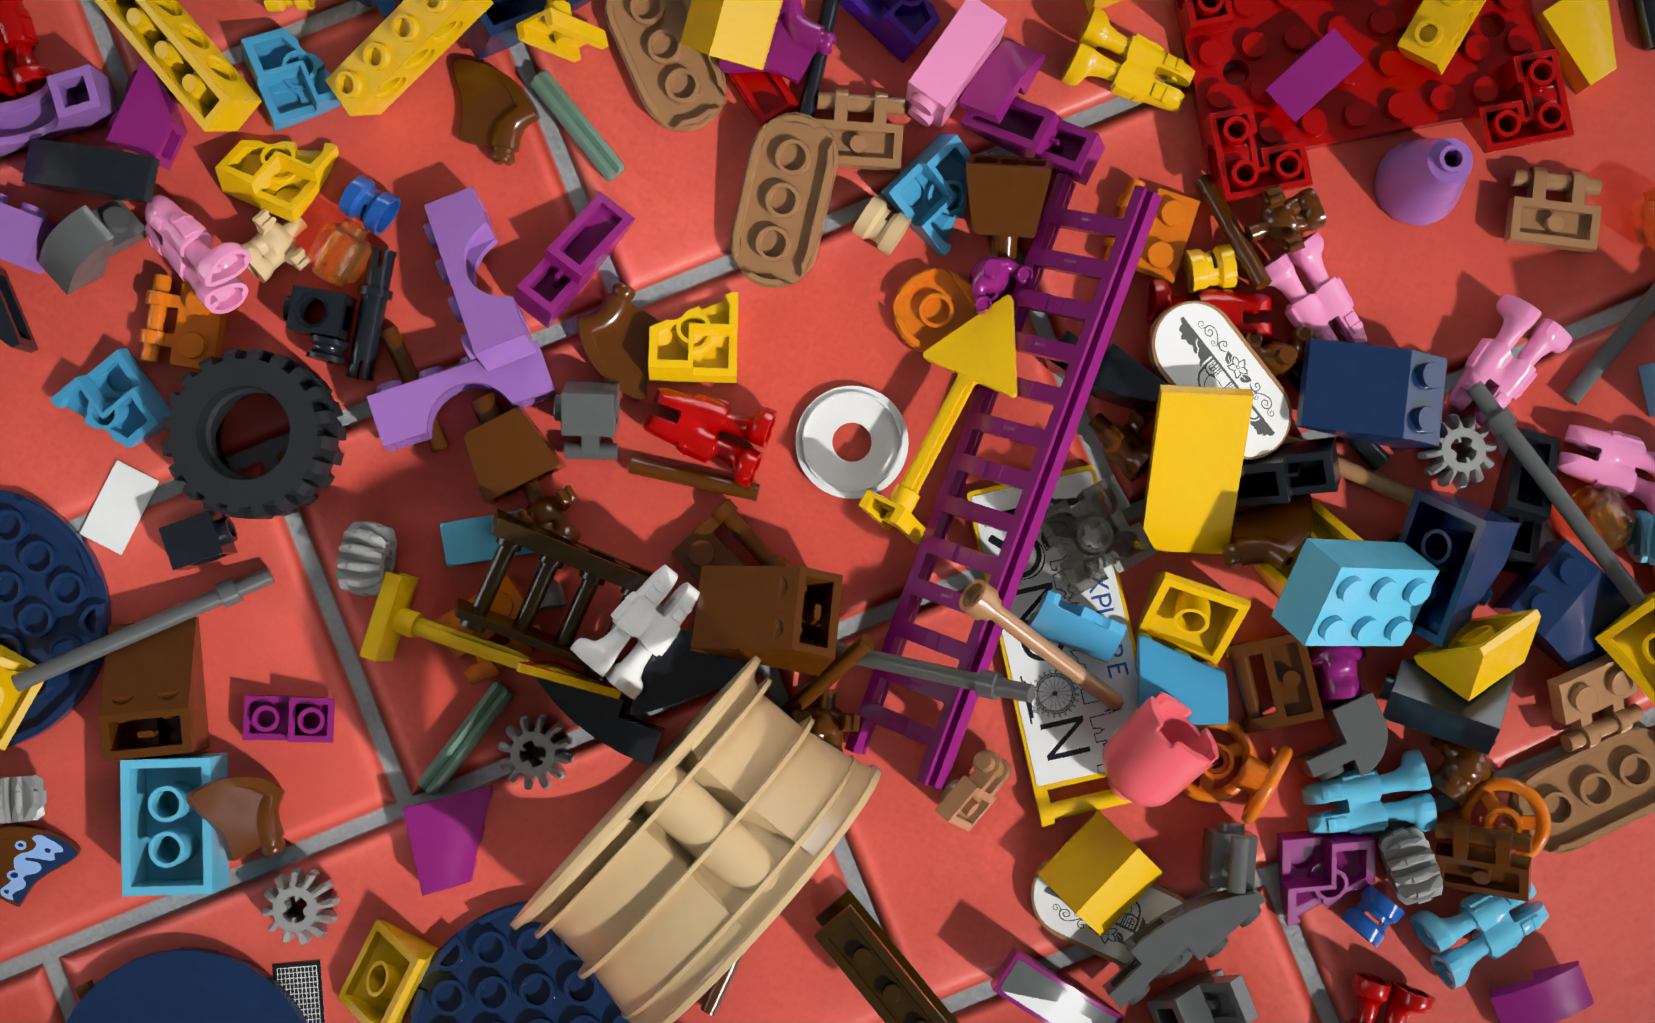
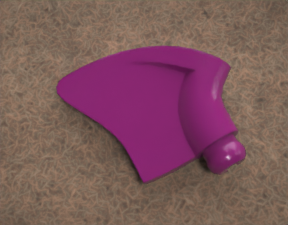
M783 0L764 70L724 59H719L718 63L724 73L769 72L798 84L808 68L813 55L817 51L823 55L831 54L832 44H836L837 37L833 32L826 31L823 25L805 16L801 0Z

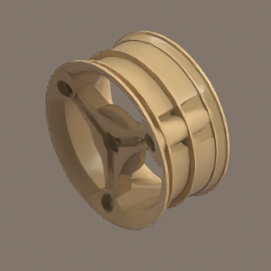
M754 656L716 694L555 870L510 924L514 930H517L525 923H542L534 934L537 939L552 929L584 961L578 972V977L585 979L594 973L622 1011L621 1016L628 1020L629 1023H673L701 998L758 939L806 884L850 828L879 782L881 770L875 764L866 766L858 762L853 755L848 756L810 732L815 722L813 718L808 717L798 724L763 695L772 681L766 678L757 686L755 674L758 665L762 661L757 656Z

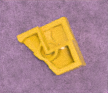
M1561 0L1535 17L1555 48H1557L1561 72L1576 94L1617 69L1608 0Z
M241 140L215 167L222 192L260 209L265 208L274 215L296 223L325 183L336 162L339 151L338 146L332 143H324L323 150H298L296 142L292 141L267 144L261 140Z
M738 292L725 294V300L702 310L700 306L686 311L679 319H666L650 326L649 381L737 383Z

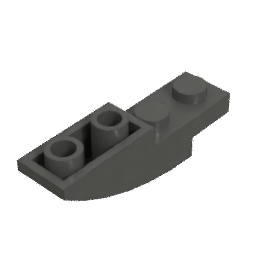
M1226 889L1200 896L1170 909L1141 927L1123 942L1134 957L1102 987L1120 1009L1127 1003L1130 1005L1136 1004L1150 990L1148 984L1158 974L1166 975L1183 960L1181 953L1187 948L1199 961L1205 956L1211 958L1222 951L1229 941L1226 937L1239 925L1243 928L1251 924L1262 911L1260 906L1267 899L1255 889L1246 890L1245 894L1227 892Z

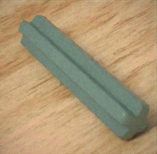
M543 70L534 76L530 81V86L603 177L607 181H612L621 175L625 170L623 162L550 72Z
M499 681L490 686L418 779V784L423 790L433 796L440 793L514 697V693L509 687Z

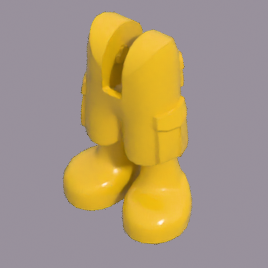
M1093 7L1078 36L1077 42L1080 43L1074 49L1065 66L1061 82L1069 86H1076L1087 76L1103 78L1110 81V93L1130 100V102H1144L1166 111L1178 112L1185 95L1177 88L1155 78L1158 77L1177 86L1189 87L1196 71L1185 63L1184 60L1165 52V48L1159 43L1139 33H1135V35L1127 38L1111 26L1104 10ZM1092 47H1102L1120 55L1121 64L1105 57Z

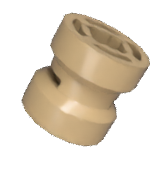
M875 195L861 213L852 229V233L862 240L869 238L875 241L877 249L889 256L905 234L912 219L902 212L892 213L887 208V203Z

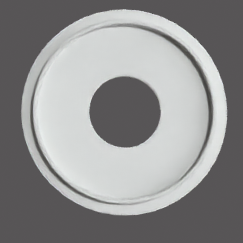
M862 386L837 387L818 396L806 408L800 418L795 438L797 458L808 479L822 491L846 499L862 498L866 490L878 493L890 485L904 466L909 445L907 427L897 407L881 393ZM844 424H860L870 434V451L859 461H845L833 449V436L836 430Z

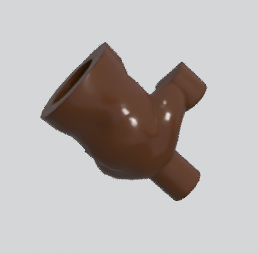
M1277 184L1263 191L1265 203L1260 220L1245 226L1244 231L1251 243L1267 237L1274 243L1283 246L1284 250L1291 254L1305 248L1300 234L1323 228L1326 224V216L1314 189L1308 187L1299 191L1295 196L1286 199L1281 185Z
M1309 326L1304 327L1302 330L1301 327L1295 328L1291 333V344L1279 339L1262 343L1263 337L1259 331L1254 332L1252 335L1251 332H1248L1243 337L1275 378L1279 380L1283 376L1290 374L1295 365L1303 358L1305 339L1312 338L1313 331Z
M1134 410L1130 414V421L1127 424L1114 426L1102 413H1098L1088 425L1100 436V447L1108 459L1117 463L1125 477L1130 482H1134L1149 469L1152 443L1146 442L1139 434L1149 424L1152 417L1145 411Z
M537 480L521 488L529 505L526 509L521 508L516 514L511 513L512 515L578 541L581 538L580 532L571 523L566 514V510L578 501L570 485L565 486L563 490H557L555 492L556 496H546Z
M827 689L818 697V704L809 710H791V718L798 724L808 717L813 718L815 722L810 732L843 752V732H859L860 715L843 713L835 707L836 689Z
M1437 737L1431 743L1432 746L1446 757L1441 766L1430 774L1431 784L1461 806L1464 805L1469 792L1479 781H1486L1496 774V771L1490 767L1486 754Z

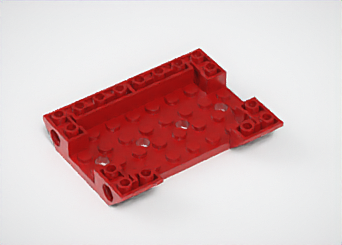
M1173 0L1185 62L1196 71L1190 87L1206 168L1224 202L1263 195L1265 189L1277 184L1281 185L1283 191L1313 185L1306 150L1458 121L1463 123L1484 153L1568 138L1574 135L1557 48L1546 51L1541 50L1531 0H1486L1442 75L1405 58L1394 45V35L1399 32L1405 33L1423 0ZM1481 17H1491L1497 22L1499 32L1496 37H1489L1481 32L1479 28ZM1335 28L1364 61L1295 123L1265 89ZM1229 64L1240 66L1245 73L1244 83L1240 85L1228 83L1223 76L1224 67Z

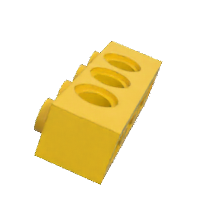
M94 0L205 132L238 131L262 102L260 97L177 0Z
M403 0L325 81L349 116L382 114L494 3L492 0Z
M1423 0L1397 44L1401 54L1405 58L1442 75L1486 0Z

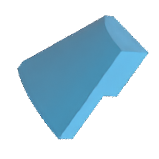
M284 28L241 39V56L262 100L274 131L307 121L342 105L325 81L331 75L325 69V63L314 53L304 51L300 47L298 40Z
M939 134L881 191L898 213L902 212L912 219L909 226L939 256H945L950 251L952 245L947 243L956 218L963 217L967 206L966 162L971 153L957 134Z
M127 348L117 349L90 373L77 376L50 399L53 405L59 409L67 407L85 417L84 423L94 429L106 430L112 439L127 448L135 447L162 431V416L170 418L172 413L171 408L166 404V401Z
M1050 590L1045 592L1037 611L1031 614L1027 625L1048 640L1109 662L1118 649L1127 626L1102 616L1085 606L1060 600L1062 595Z
M1137 633V709L1151 696L1155 698L1160 692H1164L1178 699L1192 711V714L1187 718L1194 725H1228V688L1225 671L1208 662L1201 663L1190 657L1189 653L1178 648L1173 650L1152 640L1151 635Z

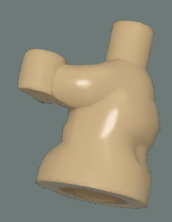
M264 208L252 218L258 233L242 246L248 251L251 259L246 269L258 280L265 283L272 276L274 270L283 262H287L301 271L312 261L311 256H307L303 248H297L295 237L308 227L301 217L296 223L287 220L282 225L277 223L276 218L271 217L269 211Z

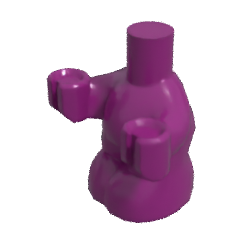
M987 256L979 260L973 266L969 277L971 292L975 299V312L981 315L984 314L985 309L989 310L993 303L1006 296L1012 289V277L1020 285H1024L1027 279L1031 280L1033 278V270L1029 266H1020L1014 260L1005 257Z
M1321 646L1315 651L1313 647H1308L1312 667L1318 668L1319 672L1318 693L1320 698L1336 700L1362 695V687L1357 674V661L1366 657L1364 646Z

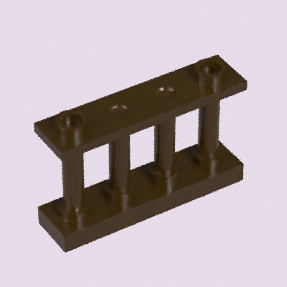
M497 509L490 528L491 534L497 536L498 548L474 602L471 603L459 597L457 598L454 605L455 617L461 619L459 623L469 630L485 633L486 629L585 667L584 672L589 676L608 682L605 676L602 677L570 648L574 644L573 641L599 585L603 586L605 581L622 587L620 592L623 596L619 603L620 605L627 595L633 591L636 592L654 572ZM524 547L539 553L538 559L541 562L514 620L494 612L490 608L515 552H521ZM564 564L581 570L579 576L582 577V580L555 636L532 627V624L557 568L562 569ZM612 620L605 635L616 625ZM615 660L614 664L619 663L621 661Z
M850 889L815 917L822 928L815 933L814 937L885 1023H959Z

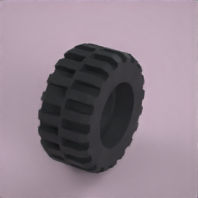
M250 348L248 351L232 349L223 351L222 358L209 356L200 361L199 366L202 369L200 372L188 371L180 379L181 384L185 386L181 393L172 391L166 403L173 406L171 417L162 416L161 430L169 431V441L162 442L161 445L163 455L173 457L175 464L168 468L174 480L184 481L186 485L183 487V492L192 500L203 501L204 508L214 513L228 514V517L244 519H273L274 516H288L298 512L297 507L300 505L309 506L319 498L316 492L321 487L328 488L335 479V476L330 474V471L334 464L341 465L344 453L338 452L339 440H346V427L339 426L337 417L343 415L339 402L331 400L329 395H331L332 389L324 380L318 379L315 376V371L306 365L262 349ZM251 394H266L278 400L287 414L290 426L288 448L281 461L270 472L262 476H245L236 472L229 465L221 447L222 424L227 413L238 401Z

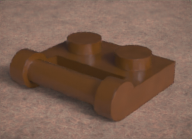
M731 499L725 501L672 551L675 557L697 581L699 580L700 567L702 565L744 566L714 533L724 524L761 566H786L788 561L781 554L776 556L737 514L738 507Z
M1291 633L1228 645L1225 653L1227 660H1232L1245 714V718L1242 719L1245 733L1259 732L1324 718L1308 647L1304 646ZM1263 655L1276 709L1275 713L1263 714L1249 656Z

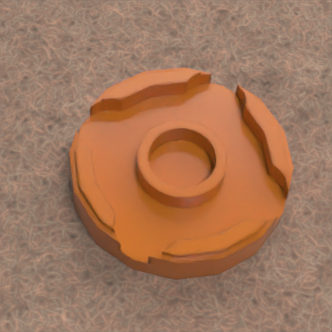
M936 268L924 269L910 276L899 288L893 304L894 326L900 338L914 351L924 353L931 346L978 315L974 310L975 299L971 292V284L956 272Z

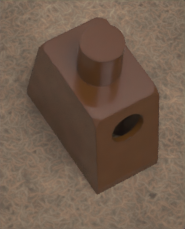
M969 155L966 162V177L972 230L975 234L992 235L990 256L1015 259L1017 257L1018 237H1035L1051 177L1053 159Z
M494 393L484 395L470 404L480 426L465 433L463 436L478 487L485 503L493 505L522 490L521 488L535 480L540 481L566 467L564 461L524 409L516 407L504 413Z

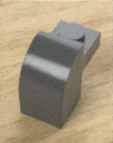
M113 200L92 211L84 205L68 215L51 231L42 246L38 263L68 295L103 277L109 257L145 239V226L120 200Z
M1362 690V695L1338 699L1322 707L1323 714L1335 740L1295 757L1303 774L1313 778L1318 776L1319 780H1326L1341 774L1344 771L1343 765L1346 764L1349 770H1355L1360 776H1363L1380 762L1388 742L1387 724L1373 692Z
M1222 969L1202 972L1179 981L1146 1001L1154 1023H1251L1259 1017L1242 975H1225Z

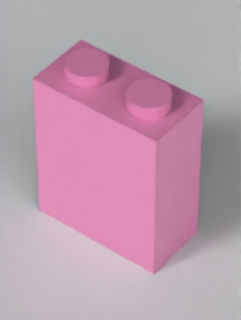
M966 0L908 81L905 105L910 108L908 113L912 118L924 126L929 127L932 123L941 129L958 105L960 97L974 75L988 57L999 47L1007 23L1006 18L980 0Z

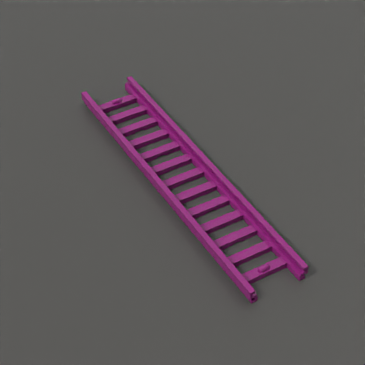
M1057 173L1037 227L1036 235L1033 238L1023 265L1029 266L1033 270V278L1031 280L1027 279L1024 285L1017 283L1012 295L1014 301L1016 351L1069 364L1061 387L1017 377V397L1053 406L1045 430L992 416L991 413L999 392L979 384L880 652L902 656L907 640L960 660L957 667L959 669L977 673L982 669H989L1003 631L993 621L975 620L968 640L965 643L914 624L922 599L965 613L959 607L962 593L929 582L938 557L990 574L991 577L988 584L998 591L999 598L1002 601L1001 605L1010 611L1162 197L1154 191L1147 190L1148 188L1145 186L1135 185L1123 218L1067 209L1076 183L1073 182V178L1068 174ZM1059 229L1115 238L1108 260L1052 250ZM1047 269L1100 280L1092 303L1038 292L1037 289L1044 270ZM1029 310L1084 322L1077 344L1074 345L1022 333ZM984 433L1038 448L1030 471L1026 472L975 457ZM968 475L1022 490L1014 515L961 499L960 497ZM953 516L1006 532L1007 534L998 557L945 540ZM874 669L857 713L860 715L859 732H850L844 749L865 755L876 724L928 746L916 781L944 790L978 696L973 690ZM892 682L944 703L935 728L883 707Z

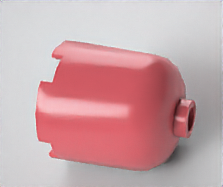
M1160 692L1155 698L1153 696L1148 698L1112 735L1104 746L1102 762L1108 777V785L1119 798L1123 800L1128 799L1144 807L1162 806L1185 789L1218 759V746L1211 732L1207 728L1199 732L1195 725L1187 718L1192 714V711L1175 697Z

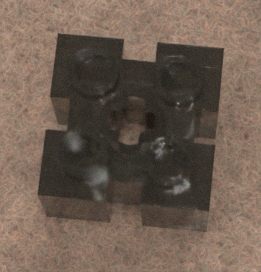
M1114 474L1082 490L1076 496L1080 502L1078 506L1071 509L1065 499L1049 507L1039 530L1038 537L1046 552L1057 547L1064 560L1055 569L1071 598L1109 579L1104 571L1108 566L1113 564L1119 574L1157 554L1140 522L1130 527L1126 522L1122 512L1131 505ZM1089 526L1091 531L1097 528L1101 532L1102 537L1097 541L1099 548H1092L1091 544L1087 546L1083 542L1082 537L1085 535L1083 527Z

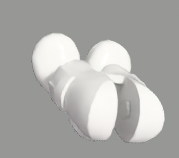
M666 564L656 570L636 592L633 591L627 595L610 616L616 625L607 635L598 641L579 638L570 648L590 668L602 677L605 676L612 685L634 700L643 690L641 676L651 655L654 654L656 657L658 655L663 656L674 639L677 638L681 629L680 625L693 610L692 608L700 594L697 589L688 582H685L673 592L664 605L660 604L678 579V574ZM631 637L637 638L638 643L621 662L614 664L617 656Z

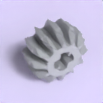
M1457 414L1447 415L1445 422L1441 421L1439 446L1428 447V450L1417 453L1416 457L1419 460L1429 459L1430 462L1425 467L1423 474L1431 476L1438 473L1437 485L1441 487L1448 486L1452 482L1456 489L1467 487L1469 480L1473 483L1481 482L1484 479L1481 468L1489 469L1495 464L1492 459L1485 456L1486 452L1494 451L1497 447L1495 443L1485 444L1483 440L1489 434V428L1484 426L1475 430L1476 417L1467 416L1461 421ZM1458 443L1456 450L1462 453L1461 458L1455 459L1457 453L1451 449L1452 444Z
M353 521L348 530L343 533V541L338 546L339 554L335 561L337 563L335 575L340 589L361 596L379 594L385 572L395 571V560L398 557L396 554L398 541L393 528L375 522Z
M527 715L520 718L522 731L514 725L506 728L507 735L514 742H499L498 749L510 752V756L500 760L499 765L501 768H506L512 764L515 767V770L508 777L510 782L514 783L522 775H525L524 788L526 790L534 788L537 778L543 789H547L552 786L550 774L560 780L567 775L565 769L559 763L567 764L573 762L574 755L561 752V748L572 744L573 739L572 737H565L561 740L557 738L556 735L564 727L561 722H557L550 730H547V715H540L535 726L532 719ZM530 741H533L536 747L543 746L545 748L546 754L540 757L543 763H539L536 757H528L527 750L533 747L529 743Z
M37 775L0 778V824L39 820L45 815L47 790H45L43 778Z
M1414 826L1405 829L1401 827L1379 837L1378 852L1382 860L1381 863L1398 900L1405 905L1414 903L1419 905L1431 901L1433 897L1442 895L1443 879L1439 871L1440 868L1436 862L1435 854L1431 850L1429 841L1426 840L1421 830Z
M296 867L291 870L290 877L282 873L274 879L276 888L265 890L263 896L273 904L264 907L261 914L263 916H273L275 919L268 926V931L274 932L279 928L284 929L282 942L288 943L296 936L299 943L305 945L311 941L312 935L322 938L328 933L326 924H333L337 921L338 915L330 907L339 904L341 898L336 895L328 896L327 890L331 889L334 885V881L331 879L322 884L318 883L320 870L313 869L306 876L301 867ZM300 899H304L307 906L303 909V912L299 913L295 906L299 903Z

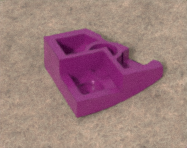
M492 785L402 808L422 896L459 886L473 880L477 863L476 855L485 830L486 813L489 801L494 793Z
M1309 831L1277 833L1280 894L1284 921L1287 926L1299 924L1301 921L1298 916L1323 903L1328 908L1340 901L1345 893L1353 890L1358 891L1375 882L1376 840L1371 834L1356 835L1350 834V832L1315 834Z

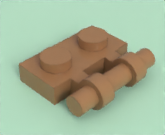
M836 89V93H818L817 109L835 110L834 120H817L830 130L836 141L839 153L838 168L900 172L904 125L886 124L887 114L904 115L905 98L888 97V92L875 91V96L849 94V89ZM848 111L874 113L873 123L847 121Z
M1531 166L1529 170L1512 169L1509 178L1510 186L1525 187L1527 194L1526 197L1513 196L1508 199L1504 242L1587 253L1597 250L1602 206L1586 205L1585 195L1599 196L1603 186L1602 179L1588 178L1586 173L1570 171L1567 175L1548 173L1546 168ZM1546 190L1564 192L1565 202L1545 200Z
M1605 654L1547 680L1554 720L1564 725L1570 724L1571 732L1560 738L1563 748L1568 752L1578 748L1587 750L1600 744L1602 737L1615 731L1620 735L1632 729L1633 723L1644 717L1643 710L1638 704L1633 703L1624 707L1623 699L1637 693L1636 683L1609 654ZM1602 709L1603 718L1593 722L1591 714Z
M983 750L975 755L973 773L969 777L964 775L960 781L957 779L951 781L939 796L941 803L935 809L947 822L967 831L973 828L997 799L995 794L1011 774V767L1008 761L991 750Z

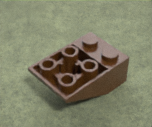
M702 565L700 567L697 588L700 594L695 603L689 650L749 662L754 656H757L762 660L760 665L820 676L832 663L836 655L843 575L802 566Z
M193 617L105 656L99 708L102 761L191 753L210 748L199 617ZM134 623L109 625L108 634Z

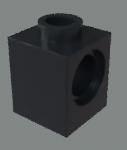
M293 285L292 294L286 297L283 305V319L287 322L286 329L299 335H317L350 342L357 300L342 292ZM318 303H324L326 308L324 318L320 322L312 324L309 319L311 308Z
M208 510L158 528L173 570H190L237 553L234 544L238 539L236 528L232 520L228 516L225 517L223 513H214Z

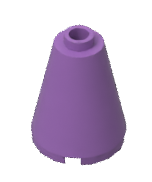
M1456 138L1411 139L1395 145L1381 158L1377 166L1374 193L1380 207L1393 220L1400 223L1403 221L1415 226H1426L1441 220L1453 210L1461 196L1473 166L1472 152L1463 141Z

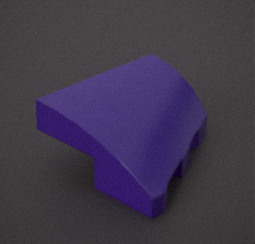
M842 0L839 3L902 63L909 58L940 22L933 4L928 0Z

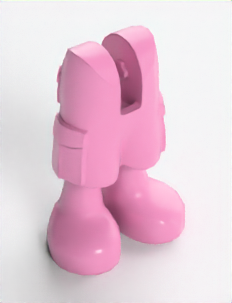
M162 195L152 197L151 203H147L145 209V219L147 221L145 235L149 245L167 259L183 281L189 282L198 300L209 311L215 314H224L239 307L248 295L247 285L237 277L249 265L251 259L248 251L241 244L234 242L223 243L210 249L209 247L212 245L213 239L201 223L195 220L192 215L184 212L169 198Z
M1318 231L1302 239L1305 245L1304 249L1291 254L1285 251L1284 254L1263 264L1272 280L1268 286H1274L1279 289L1290 302L1286 305L1284 313L1295 328L1301 327L1302 330L1304 327L1309 326L1313 331L1312 338L1339 341L1329 326L1333 325L1343 342L1358 344L1368 342L1363 328L1364 325L1352 307L1354 303L1339 276L1329 277L1321 255L1324 248V239ZM1294 265L1301 268L1312 284L1313 288L1310 290V293H1307L1303 287Z
M1503 294L1496 305L1498 314L1504 319L1495 339H1481L1468 357L1465 364L1466 369L1451 391L1447 402L1457 410L1462 411L1473 401L1466 390L1477 382L1482 381L1502 408L1506 407L1511 401L1519 398L1536 378L1537 374L1535 373L1536 368L1534 365L1544 355L1550 352L1561 353L1567 349L1572 342L1570 334L1554 320L1542 318L1532 329L1531 338L1517 357H1513L1511 349L1523 334L1536 323L1542 313L1533 305L1516 296ZM1476 405L1470 416L1476 417V423L1484 427L1486 426L1484 421L1487 418Z
M1569 425L1564 442L1595 453L1596 458L1593 460L1574 453L1559 452L1557 469L1571 477L1588 483V486L1595 491L1621 500L1630 494L1646 504L1648 511L1654 517L1655 482L1637 477L1635 468L1655 475V452L1646 451L1645 442L1641 438L1622 433L1621 431L1609 430L1605 432L1585 426Z

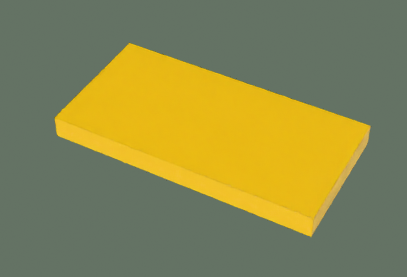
M1160 385L1138 541L1140 550L1222 554V546L1230 543L1254 398L1251 389Z

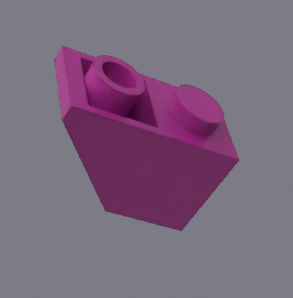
M142 60L138 70H135L127 81V95L120 110L115 111L109 121V135L106 140L128 153L159 159V166L170 171L187 134V129L173 93L147 62Z

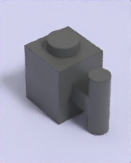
M567 381L561 391V395H555L554 420L561 421L562 436H581V442L565 441V459L618 460V443H602L601 437H615L620 426V383Z
M1218 821V828L1204 827L1200 880L1209 887L1227 888V892L1245 894L1246 890H1254L1258 836L1246 831L1245 824L1240 822Z

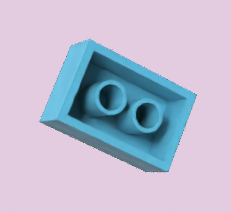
M1306 538L1271 616L1304 646H1403L1405 640L1412 632L1413 624L1424 601L1431 593V587L1440 570L1404 542Z
M228 753L171 754L120 760L122 896L213 894L230 885L229 860L219 835L186 801V796L193 789L213 780L228 777Z

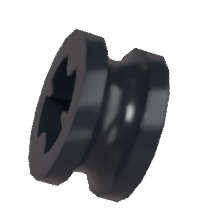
M310 335L309 341L312 342L313 347L310 351H306L305 357L345 365L346 359L343 358L342 353L345 349H349V343L328 337Z

